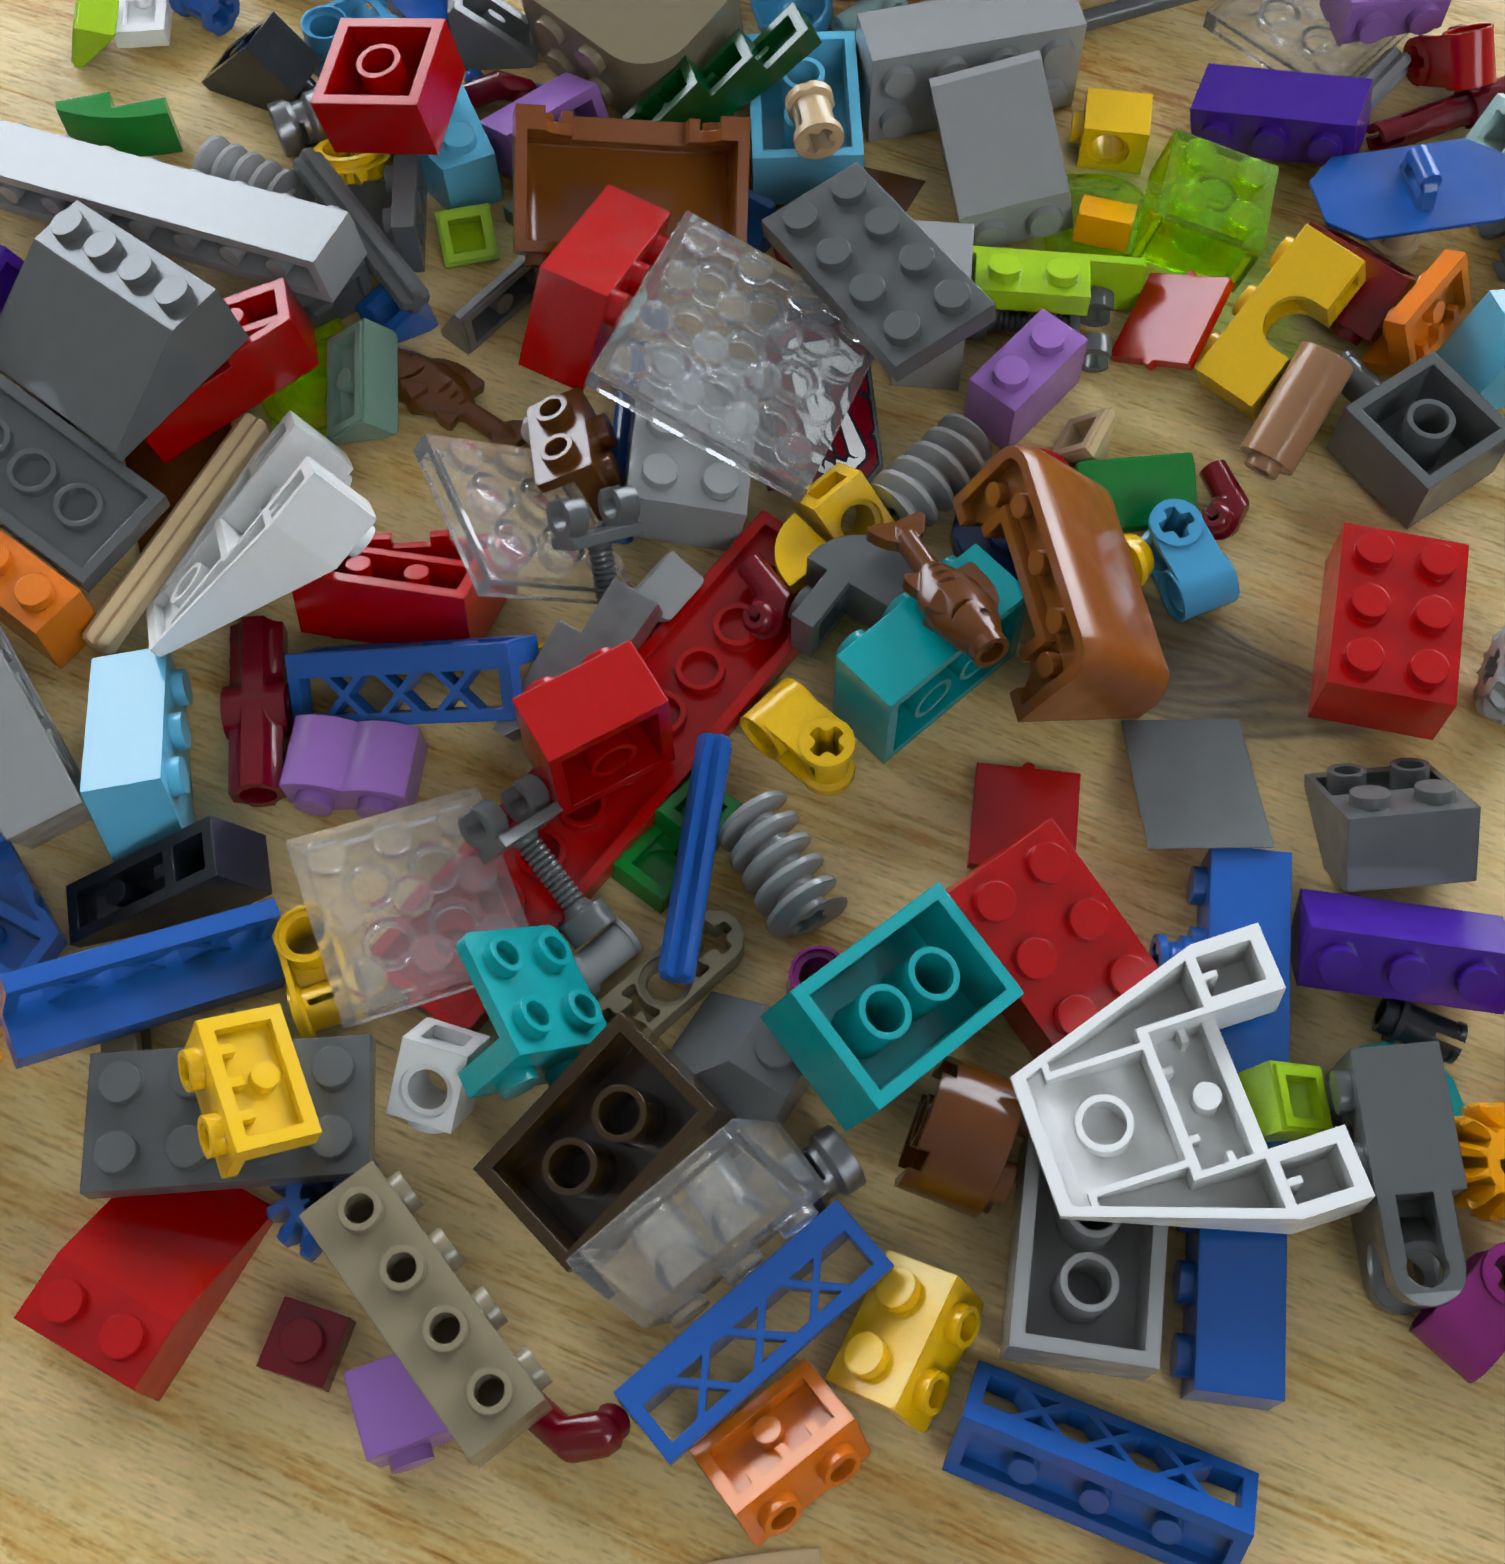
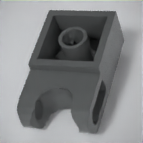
M1439 1041L1349 1049L1325 1075L1326 1083L1324 1084L1332 1124L1336 1125V1127L1345 1124L1375 1194V1197L1362 1212L1350 1215L1362 1284L1368 1299L1375 1307L1392 1315L1406 1316L1422 1311L1425 1308L1448 1303L1460 1294L1466 1283V1262L1453 1196L1468 1189L1440 1044ZM1407 1259L1413 1263L1418 1283L1412 1280L1407 1273ZM1439 1262H1440V1264H1441V1266H1442V1268H1443V1276H1442V1278H1441V1275H1440Z

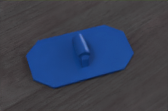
M1466 138L1334 156L1309 181L1310 189L1325 224L1332 229L1363 241L1497 223L1505 219V153Z

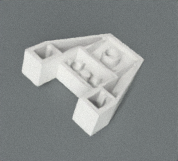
M289 410L252 456L147 607L146 616L150 652L161 658L336 570L348 555L351 558H355L363 552L374 536L375 527L373 524L377 518L369 501L349 487L352 482V476L349 474L354 468L346 452Z
M1259 923L1190 944L1010 1077L1060 1219L1294 1234L1362 1212L1375 1197L1345 1124L1268 1149L1220 1032V1029L1277 1011L1286 989Z

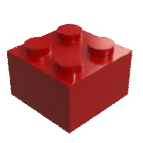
M340 19L310 101L335 153L439 155L466 71L446 19Z
M631 640L614 648L605 647L589 654L580 665L556 677L540 678L528 685L522 694L511 699L527 758L538 777L546 785L552 801H557L563 809L560 813L562 818L675 760L669 701Z

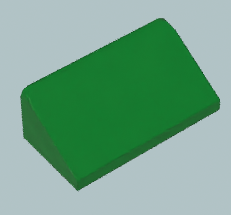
M1192 453L1081 461L1075 465L1074 469L1108 490L1115 505L1123 532L1148 530L1150 513L1157 504L1164 500L1174 498L1186 500L1197 508L1196 474Z

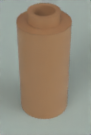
M1301 342L1240 446L1241 451L1248 456L1244 464L1257 474L1271 480H1276L1279 473L1291 476L1354 371L1353 366L1346 359L1323 346L1312 342Z

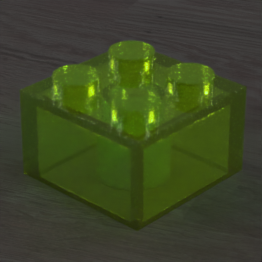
M1176 129L1149 173L1131 256L1144 258L1146 262L1182 275L1193 270L1197 276L1231 278L1235 284L1231 291L1234 293L1263 253L1279 167Z

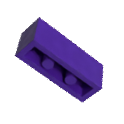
M1208 63L1190 108L1191 150L1325 165L1334 156L1359 153L1370 123L1373 79Z
M1300 888L1291 924L1290 962L1297 986L1504 1015L1505 920L1503 916Z

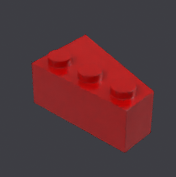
M284 277L223 298L249 336V339L145 438L146 442L164 464L320 365L313 323Z
M508 527L488 528L489 538L451 540L450 530L430 531V541L393 543L391 533L374 534L368 546L357 557L351 558L348 555L336 570L292 591L301 632L368 643L486 637L515 587Z

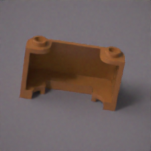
M516 103L512 116L513 253L525 256L526 267L540 268L551 252L609 184L671 212L665 235L672 238V246L665 263L697 264L696 274L730 276L731 265L745 263L747 255L751 117L721 116L720 123H703L702 130H700L701 119L689 118L684 123L573 116V111H561L558 122H555L554 114L546 113V105Z
M1006 446L1001 449L952 499L959 526L981 527L984 538H1006L1035 636L1018 650L1021 662H1030V673L1026 686L1024 688H1015L1009 693L1017 721L1041 722L1133 719L1141 717L1155 707L1164 697L1170 675L1115 505L1108 490L1037 447Z

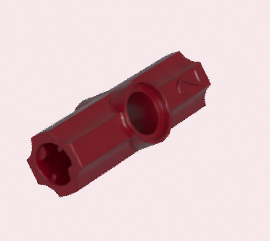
M263 615L242 617L238 624L230 626V685L223 686L220 693L221 720L224 733L229 740L228 794L234 803L248 804L252 807L274 806L279 800L287 798L279 783L288 750V736H291L294 726L285 655L288 654V632L282 621H274Z

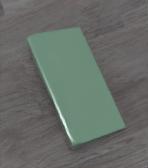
M362 318L327 339V439L335 445L384 439L394 436L398 432V337L393 330L366 318Z

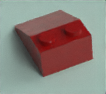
M242 1188L111 1198L57 1253L14 1316V1319L133 1391L160 1402L274 1223L267 1216L266 1208L270 1204Z

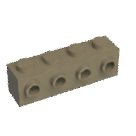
M371 1160L298 1216L467 1458L481 1468L553 1409L541 1392L553 1381L526 1345L515 1354L512 1353L497 1332L498 1329L509 1321L483 1286H480L471 1294L467 1291L454 1273L466 1262L440 1227L430 1235H427L412 1214L424 1205L399 1170L386 1179Z

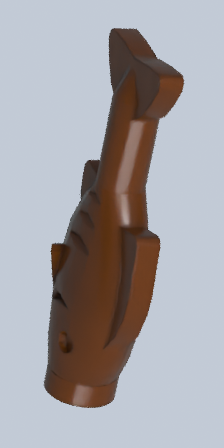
M398 347V399L407 406L411 415L435 418L437 423L447 431H452L458 422L467 424L491 440L493 456L497 463L502 466L512 458L518 448L527 443L521 435L523 420L504 422L475 403L474 397L484 392L485 382L468 368L457 362L442 358H431Z
M916 512L896 522L869 526L867 528L866 540L882 549L899 552L914 573L904 575L902 587L912 598L917 600L918 608L924 616L923 626L935 632L957 650L969 656L977 667L985 668L992 666L1005 656L1009 649V641L1002 633L1001 619L998 613L999 597L996 587L973 562H968L955 569L937 561L922 541L926 523L924 513Z

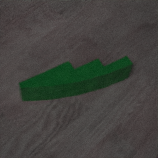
M792 2L754 41L738 28L700 67L685 55L621 119L684 123L689 118L701 119L700 130H702L703 123H719L721 116H731L776 84L815 50L822 41L807 15Z

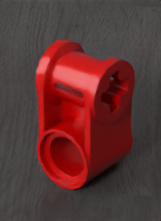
M1494 23L1459 24L1449 27L1440 36L1420 35L1408 39L1405 43L1403 53L1408 52L1411 57L1406 76L1415 86L1446 88L1447 91H1461L1487 86L1497 81Z

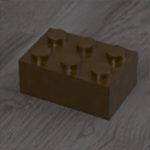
M619 1012L473 1169L567 1272L595 1273L734 1124L738 1117L645 1023Z

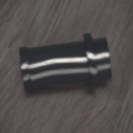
M1382 998L1373 1017L1372 1031L1382 1034V1041L1393 1044L1395 1041L1404 1044L1439 1041L1443 1062L1452 1064L1456 1061L1462 1049L1437 1039L1436 1033L1439 1032L1465 1043L1468 1025L1415 1005L1410 1001Z

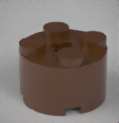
M948 1055L935 1066L931 1074L932 1077L940 1080L936 1094L929 1093L928 1096L922 1094L898 1163V1166L905 1170L895 1178L894 1186L970 1217L977 1218L981 1213L988 1214L994 1202L1003 1205L1008 1197L1015 1179L1017 1164L1007 1159L1016 1135L1024 1138L1028 1133V1128L1010 1079Z

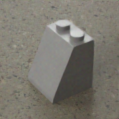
M1040 50L930 78L929 82L941 150L958 223L975 224L973 246L1001 247L1035 237L1050 236L1056 232L1074 228L1070 187Z

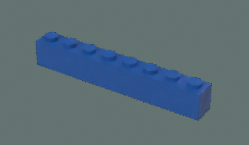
M1254 848L1209 849L1201 865H1193L1189 873L1187 902L1189 905H1197V927L1190 926L1187 936H1191L1193 943L1259 923L1286 986L1277 1011L1220 1029L1237 1073L1269 1060L1289 1062L1292 853ZM1288 1141L1266 1142L1268 1149L1288 1143ZM1176 1227L1177 1232L1186 1233L1185 1260L1176 1261L1172 1286L1174 1303L1184 1305L1183 1333H1174L1170 1349L1171 1377L1181 1379L1180 1399L1267 1411L1285 1402L1287 1234Z

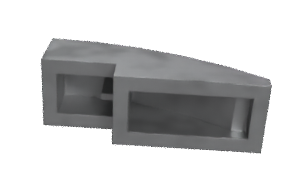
M614 578L582 632L561 620L557 622L521 682L522 692L528 685L540 678L556 677L580 665L589 654L605 647L614 648L631 640L638 650L663 615L659 604ZM517 720L497 721L493 730L514 742L522 738Z

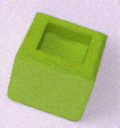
M76 0L71 58L74 67L83 68L113 40L116 35L119 0Z
M489 203L434 212L446 269L500 260Z
M1269 1060L1237 1073L1265 1142L1298 1140L1333 1128L1321 1066Z

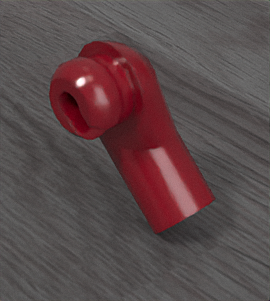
M500 70L493 71L463 84L474 110L497 100L514 102L538 88L531 79Z
M1222 459L1209 463L1199 474L1212 497L1206 510L1202 509L1201 514L1215 540H1225L1236 534L1249 510V500L1226 461Z
M755 554L743 561L738 568V574L755 595L749 612L743 611L742 621L745 629L757 639L764 640L773 638L785 627L793 596L761 554Z
M542 1392L553 1409L528 1429L561 1460L568 1463H579L608 1458L617 1452L622 1446V1440L629 1434L631 1424L627 1412L619 1405L605 1403L599 1407L598 1411L569 1416Z

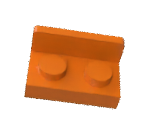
M1445 249L1429 269L1418 277L1416 284L1397 306L1389 310L1384 319L1383 334L1362 357V363L1371 372L1394 376L1430 352H1437L1471 312L1473 307L1466 252Z
M804 1358L695 1444L689 1452L734 1514L747 1536L755 1546H758L770 1536H777L789 1530L800 1518L802 1510L829 1488L841 1486L849 1481L858 1471L861 1462L871 1454V1449L853 1415L806 1358Z

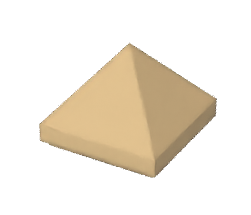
M1110 407L1069 419L1052 451L1063 456L1070 467H1075L1081 461L1107 459L1116 412Z

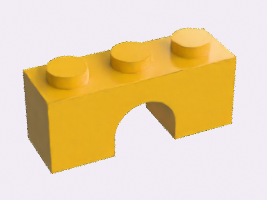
M1308 224L1304 226L1295 239L1288 236L1277 247L1269 261V267L1272 269L1258 287L1251 284L1243 291L1232 309V314L1235 317L1222 334L1215 331L1209 336L1197 360L1198 365L1195 367L1200 385L1253 421L1258 417L1290 362L1288 357L1268 343L1267 337L1271 328L1282 318L1294 314L1308 315L1329 328L1366 281L1365 260Z

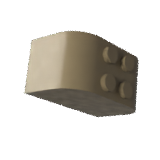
M521 0L534 44L549 68L557 76L568 72L596 83L605 108L611 106L623 116L660 78L672 70L685 55L700 67L738 28L744 33L739 0Z

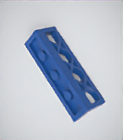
M537 634L320 646L286 654L285 662L293 722H295L296 716L308 714L335 716L356 722L376 720L407 725L515 721L517 718L511 699L522 694L519 666L534 662L539 654ZM499 669L503 705L487 706L469 689V686L481 670ZM454 671H465L460 679L453 673ZM425 673H432L450 690L438 708H431L413 691ZM396 674H408V676L403 681ZM372 675H376L395 693L383 710H376L358 693ZM354 676L349 683L342 678ZM322 678L339 695V698L328 713H314L309 679ZM461 700L467 707H455V705ZM403 703L410 708L399 710ZM349 705L355 710L353 712H345Z
M267 899L0 974V1026L15 1068L19 1069L283 988L286 981L277 949L271 937L281 917L275 899Z
M836 1199L613 1393L632 1420L638 1424L668 1464L672 1466L890 1273L894 1265ZM847 1240L852 1243L871 1265L851 1284L820 1282L821 1263ZM812 1272V1281L802 1280ZM789 1291L811 1293L809 1321L796 1333L765 1330L766 1311ZM819 1293L838 1295L818 1312ZM757 1320V1329H746ZM734 1339L756 1341L754 1369L740 1382L709 1380L711 1359ZM764 1342L783 1343L762 1362ZM701 1369L700 1379L690 1378ZM678 1388L699 1390L696 1421L671 1442L649 1413ZM708 1391L728 1392L706 1411Z
M978 1361L962 1414L942 1466L943 1471L1166 1564L1241 1563L1254 1537L1259 1473L984 1361ZM985 1391L1013 1402L1021 1413L1009 1414L983 1403ZM1065 1423L1080 1429L1091 1442L1083 1444L1065 1437L1057 1425ZM1136 1452L1153 1459L1162 1472L1153 1473L1137 1466L1128 1454ZM1207 1481L1236 1493L1235 1506L1210 1496L1201 1486L1200 1482Z

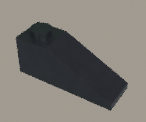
M209 815L67 885L70 945L81 948L146 934L250 905L271 895L272 885L266 835Z

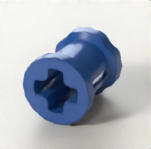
M169 0L171 9L175 13L183 17L192 16L198 19L206 30L217 36L224 35L233 28L240 12L239 0Z

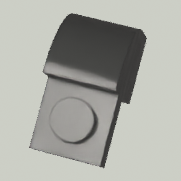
M866 535L842 536L820 545L807 557L806 586L797 594L788 612V617L791 619V646L811 658L845 614L871 628L882 619L890 603L896 597L906 592L902 587L904 575L914 573L899 552L888 551L871 544L866 540Z

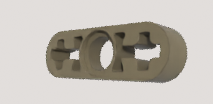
M711 909L705 911L702 935L708 932L710 935L718 937L725 932L728 934L726 936L728 951L722 954L719 950L713 948L698 960L699 971L703 975L701 977H696L695 975L693 982L686 984L683 993L677 999L669 1002L658 1001L647 990L650 979L658 973L661 946L598 1001L605 1021L610 1018L613 1019L619 1012L631 1016L635 1009L633 1001L629 998L635 994L638 996L643 1009L655 1018L648 1022L643 1011L639 1012L634 1018L645 1023L660 1037L742 961L745 950L744 932L737 918L723 910ZM701 936L699 954H700V953L702 952V950L704 949L703 937H702V936Z

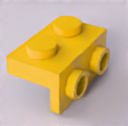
M888 1249L886 1257L893 1263L894 1268L867 1292L825 1380L837 1390L895 1415L909 1428L924 1434L933 1416L938 1414L944 1407L950 1392V1380L965 1348L973 1343L979 1332L984 1302L958 1275Z

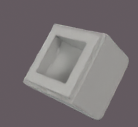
M672 551L671 553L667 552L634 589L659 604L663 615L658 622H668L701 587L704 579Z

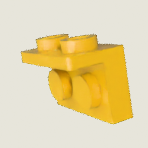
M280 1003L195 1021L184 1049L178 1053V1071L185 1091L187 1093L195 1092L202 1113L198 1117L197 1122L200 1146L207 1159H216L221 1178L237 1176L247 1160L316 1144L322 1134V1129Z

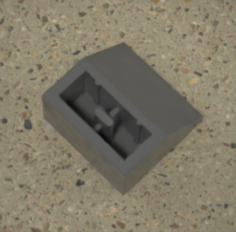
M1398 758L1392 760L1390 766L1365 768L1357 764L1341 763L1329 766L1327 772L1304 774L1305 792L1323 867L1346 893L1477 880L1481 807L1428 761L1418 758Z

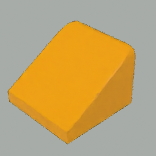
M1084 194L1077 213L1072 242L1126 253L1138 205Z

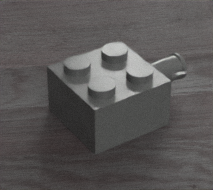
M1348 350L1340 355L1354 368L1352 375L1341 391V394L1351 404L1344 408L1326 449L1406 529L1494 472L1505 454V418L1435 351L1430 352L1385 382H1382L1357 358V355L1352 350Z

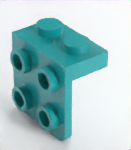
M551 925L468 932L457 942V952L499 1036L492 1045L458 1073L469 1099L499 1093L501 1098L506 1100L522 1095L538 1085L548 1084L550 1087L607 1026L600 1004L586 984L572 956L568 942L562 937L559 930Z

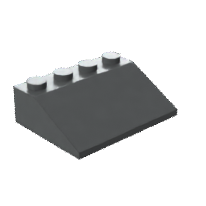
M76 200L67 209L56 214L51 220L50 225L34 238L0 314V373L119 461H122L249 339V336L217 289Z

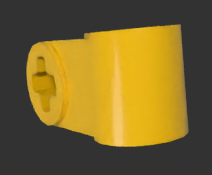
M783 678L740 718L741 729L752 745L766 757L775 760L815 794L824 796L839 794L846 790L854 780L855 763L853 755L856 739L853 730L846 722L839 719L818 702L795 679Z
M310 905L297 906L285 912L278 920L274 930V943L287 984L286 995L301 1039L316 1038L317 1032L352 1020H356L359 1024L369 1022L370 1014L356 971L351 964L346 943L329 915L319 907ZM314 933L325 934L324 942L318 950L311 954H297L299 943L305 937Z

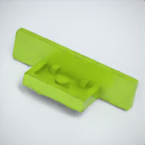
M973 246L971 279L996 304V309L1039 312L1043 308L1049 313L1087 316L1091 299V287L1095 286L1107 288L1114 293V309L1132 311L1143 289L1147 263L1144 258Z

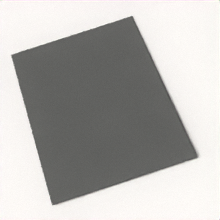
M1239 719L1121 720L1148 849L1275 848Z

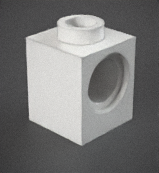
M426 1017L402 1037L386 1114L407 1120L410 1127L420 1132L429 1134L446 1132L451 1134L474 1111L476 1097L469 1099L458 1073L488 1048L490 1036ZM427 1070L435 1071L444 1079L447 1091H442L431 1083Z

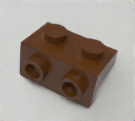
M578 386L561 394L550 395L526 410L535 483L542 493L575 481L600 522L603 519L598 509L599 491L616 485L624 486V478L618 461L611 452L612 448L618 446L613 426L605 413L596 415L581 387Z

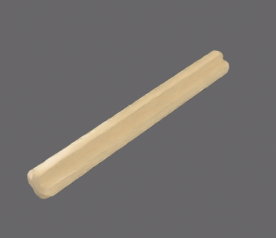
M245 413L240 416L83 631L82 638L92 649L108 656L114 654L252 456L270 435L267 424L261 418Z

